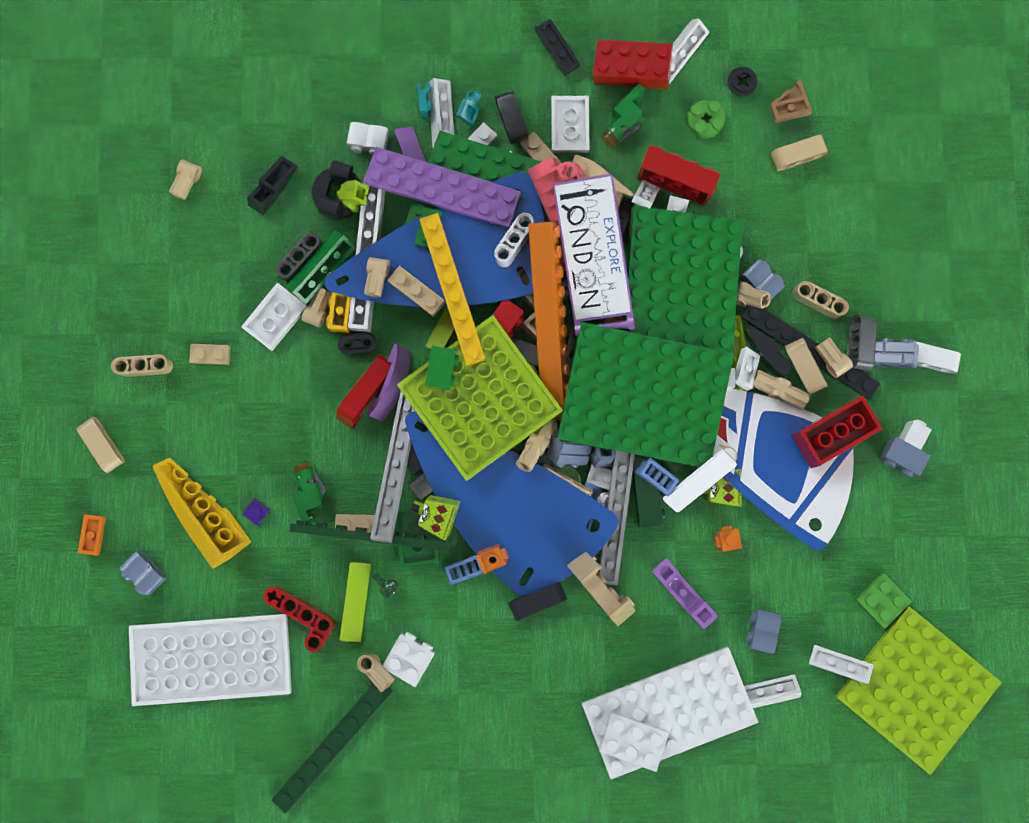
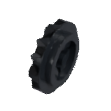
M747 67L735 68L728 77V87H730L731 93L734 92L738 96H747L753 93L757 86L756 74ZM747 78L745 85L738 86L739 79Z

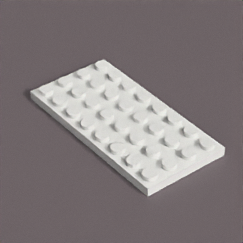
M286 614L129 626L132 706L292 693L288 615Z
M724 647L582 702L598 748H600L611 712L668 731L669 735L660 760L758 723L729 647ZM600 752L610 779L642 768L641 766Z

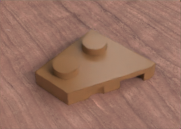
M801 80L796 82L793 88L785 91L780 98L774 100L769 107L775 123L811 115L812 108Z

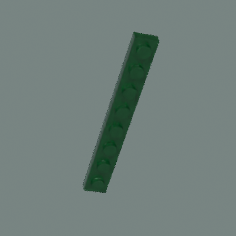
M296 520V524H290L289 532L373 541L370 539L371 532H367V528L356 527L355 531L347 530L348 526L336 525V528H329L327 523L316 522V526L308 525V521ZM395 532L391 543L448 550L449 542L437 536H434V540L426 539V535L414 534V538L406 537L407 533Z
M373 683L271 801L286 814L393 690L388 687L380 692Z

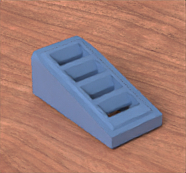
M644 457L635 470L638 476L667 496L670 495L679 482V479L650 457ZM656 469L657 472H656V473L654 474V476L651 478V477H650L651 474H652V473L654 472V470ZM661 474H663L664 476L662 477L660 482L657 483V480L659 479ZM667 479H671L667 486L664 488L663 485L667 481Z
M476 555L444 567L450 585L483 574ZM468 562L471 563L474 573H471ZM460 565H463L466 576L463 575ZM453 568H456L459 576L458 579H456Z

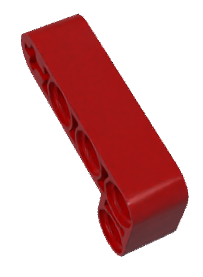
M381 355L374 360L338 406L336 411L337 420L351 429L358 424L362 417V412L383 386L392 363L388 362Z
M270 587L264 592V601L268 605L311 629L304 642L308 651L316 652L325 645L335 627V620L332 616L282 587ZM272 592H277V593H276V596H277L278 598L272 599V598H273V595H272L271 593H272ZM289 600L294 601V610H290L287 607V602ZM305 610L312 612L311 620H307L304 617ZM323 619L329 622V629L327 630L321 627ZM312 637L319 639L318 647L311 644Z

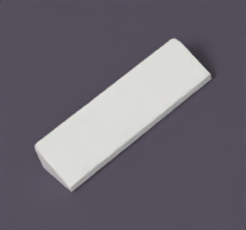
M700 19L691 20L673 43L669 84L709 34L708 29Z
M433 78L429 82L431 87L429 99L431 100L432 108L430 120L433 147L439 131L454 135L450 81Z
M721 450L677 485L669 496L665 495L662 499L673 510L680 512L735 468L737 463L729 453Z
M795 674L744 686L752 708L800 698L802 693Z

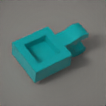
M426 82L427 88L424 90L420 88L419 83L416 84L421 118H429L428 111H432L431 100L427 99V95L431 91L429 82Z
M477 90L474 93L468 91L466 99H463L456 116L467 125H473L480 110L476 105L481 98V93Z

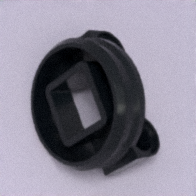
M333 160L330 168L324 170L316 177L312 186V198L319 214L338 220L348 218L356 213L346 207L342 201L328 197L332 183L341 185L351 180L360 182L357 175L353 172V165Z

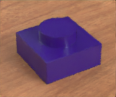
M253 499L242 515L259 526L271 510L258 500Z

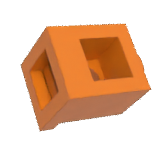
M500 543L483 549L476 555L483 574L506 565L509 558L506 548H502ZM490 557H495L497 561L491 562Z

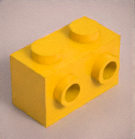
M332 292V296L329 297L328 306L330 312L326 318V326H328L331 332L344 334L351 332L348 328L351 297Z

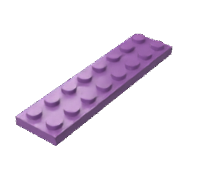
M379 147L375 148L363 181L365 185L506 229L510 228L521 196V191Z

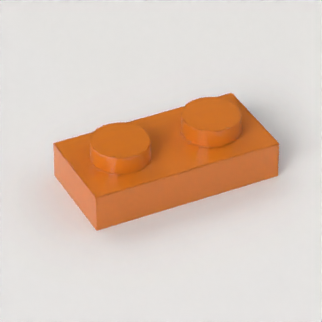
M84 514L78 553L100 556L106 517Z

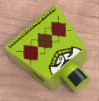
M736 469L735 471L741 478V469ZM724 477L702 493L707 494V502L742 506L741 493Z
M430 495L425 500V503L415 500L412 504L411 512L420 515L418 521L420 527L446 540L450 535L461 501Z

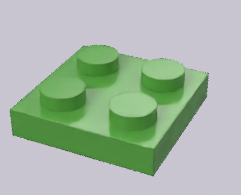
M881 573L855 599L884 629L912 602L885 573Z

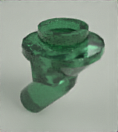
M378 572L372 577L380 586L379 592L384 597L389 598L396 593L398 584L394 579L390 578L388 581H385Z

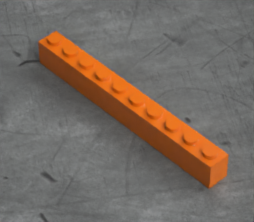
M557 222L531 223L528 226L539 377L563 410L570 367L567 364L569 349L565 342L567 327L564 325L566 308L563 306V297L565 290L561 283L563 267L560 266L562 249L559 246L558 240L561 234L560 227L557 225ZM562 412L555 416L554 419L561 420Z

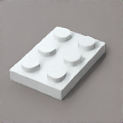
M551 96L552 153H589V96Z
M277 283L241 327L273 351L301 317L307 305Z
M611 712L599 752L656 772L669 732Z

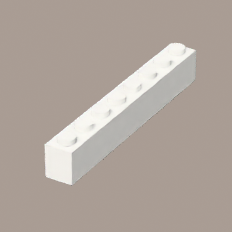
M368 186L366 206H361L356 255L381 239L385 190ZM351 297L348 328L352 332L371 333L373 301Z

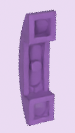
M394 344L388 362L392 364L379 397H373L366 414L382 422L397 403L401 391L397 384L408 376L410 366V351L397 344Z
M667 558L652 570L653 574L703 629L718 617Z

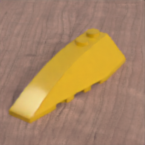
M171 458L152 466L178 519L212 569L228 561L251 543V540L230 511L225 507L222 508L215 502L217 499L205 493L201 489L202 486L198 482H193L188 477V473Z

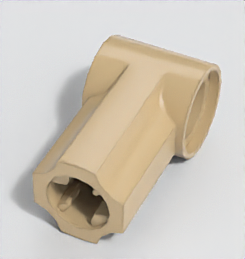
M182 159L177 166V176L169 193L185 200L193 183L199 180L202 168Z
M369 257L366 269L368 275L364 289L365 295L374 298L382 296L385 277H388L390 270L389 260Z
M740 282L737 289L736 304L743 307L751 305L763 309L770 304L771 295L769 292L756 289L746 282Z
M320 288L312 297L310 304L305 307L301 320L320 328L324 323L325 311L332 293Z
M830 337L815 347L826 362L827 370L834 378H838L853 367L850 358L840 352Z
M376 654L362 655L358 659V669L370 678L380 692L388 688L395 680L381 664L380 658ZM368 658L372 662L370 668H368L366 665V661Z

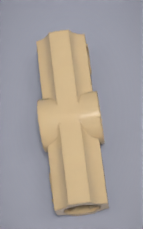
M761 370L756 371L753 387L767 393L770 398L786 402L801 410L804 409L810 398L808 393L791 386V382L784 378H775Z
M554 418L530 435L522 454L516 462V465L522 471L531 472L539 456H542L550 442V437L558 425Z

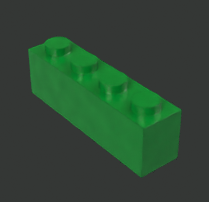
M334 230L288 282L285 288L303 303L307 304L323 286L326 277L335 271L356 247L343 234Z

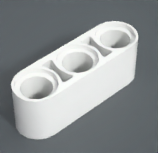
M521 213L515 219L496 247L494 255L499 266L508 267L512 264L529 239V226H521V223L524 221L530 224L534 223V219L529 213ZM513 237L520 239L517 243L510 242V239ZM501 253L509 255L506 259L499 258Z
M916 342L919 345L918 366L955 374L958 372L961 353Z

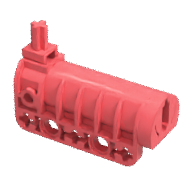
M551 157L533 166L527 172L550 222H557L559 226L553 184L575 180L576 176L578 179L586 177L579 164L572 162L560 164L558 158ZM570 167H572L573 171H571V175H568ZM560 234V237L558 238L559 243H560V245H561V247H562V256H561V258H560V266L563 267V272H564V271H566V265H565V259H564V253H563V246H562V240H561V234Z

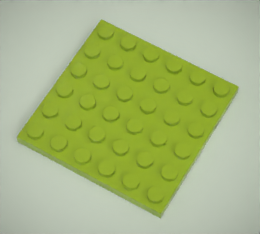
M493 315L475 327L486 360L467 366L459 341L448 347L456 349L457 355H460L459 365L454 367L453 375H456L455 386H451L450 391L425 386L429 361L397 384L466 481L563 411Z
M907 606L863 660L874 665L869 684L849 678L835 697L926 773L931 775L1002 682L910 606Z

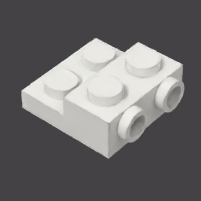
M402 632L383 666L388 672L416 687L435 654L434 647L426 642H418L416 640L417 637L409 632H406V634Z

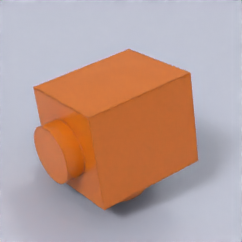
M725 526L720 527L721 531L715 532L714 543L718 551L724 552L742 548L739 529Z

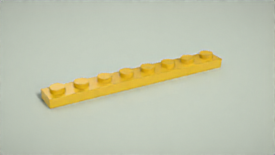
M436 213L421 218V226L465 363L468 366L486 360L439 214Z

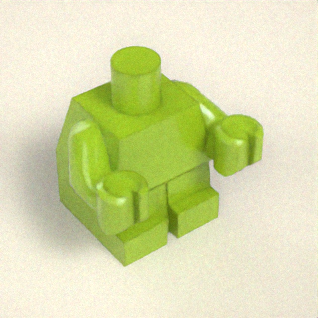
M357 180L347 181L341 184V189L337 191V197L352 212H358L360 205L366 206V195H368L369 187Z

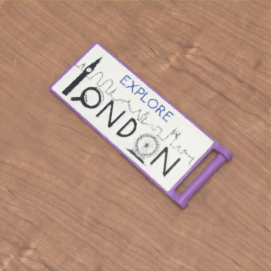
M613 174L553 184L576 337H578L581 321L627 315V321L600 324L599 326L618 330L627 328L634 330L635 320Z

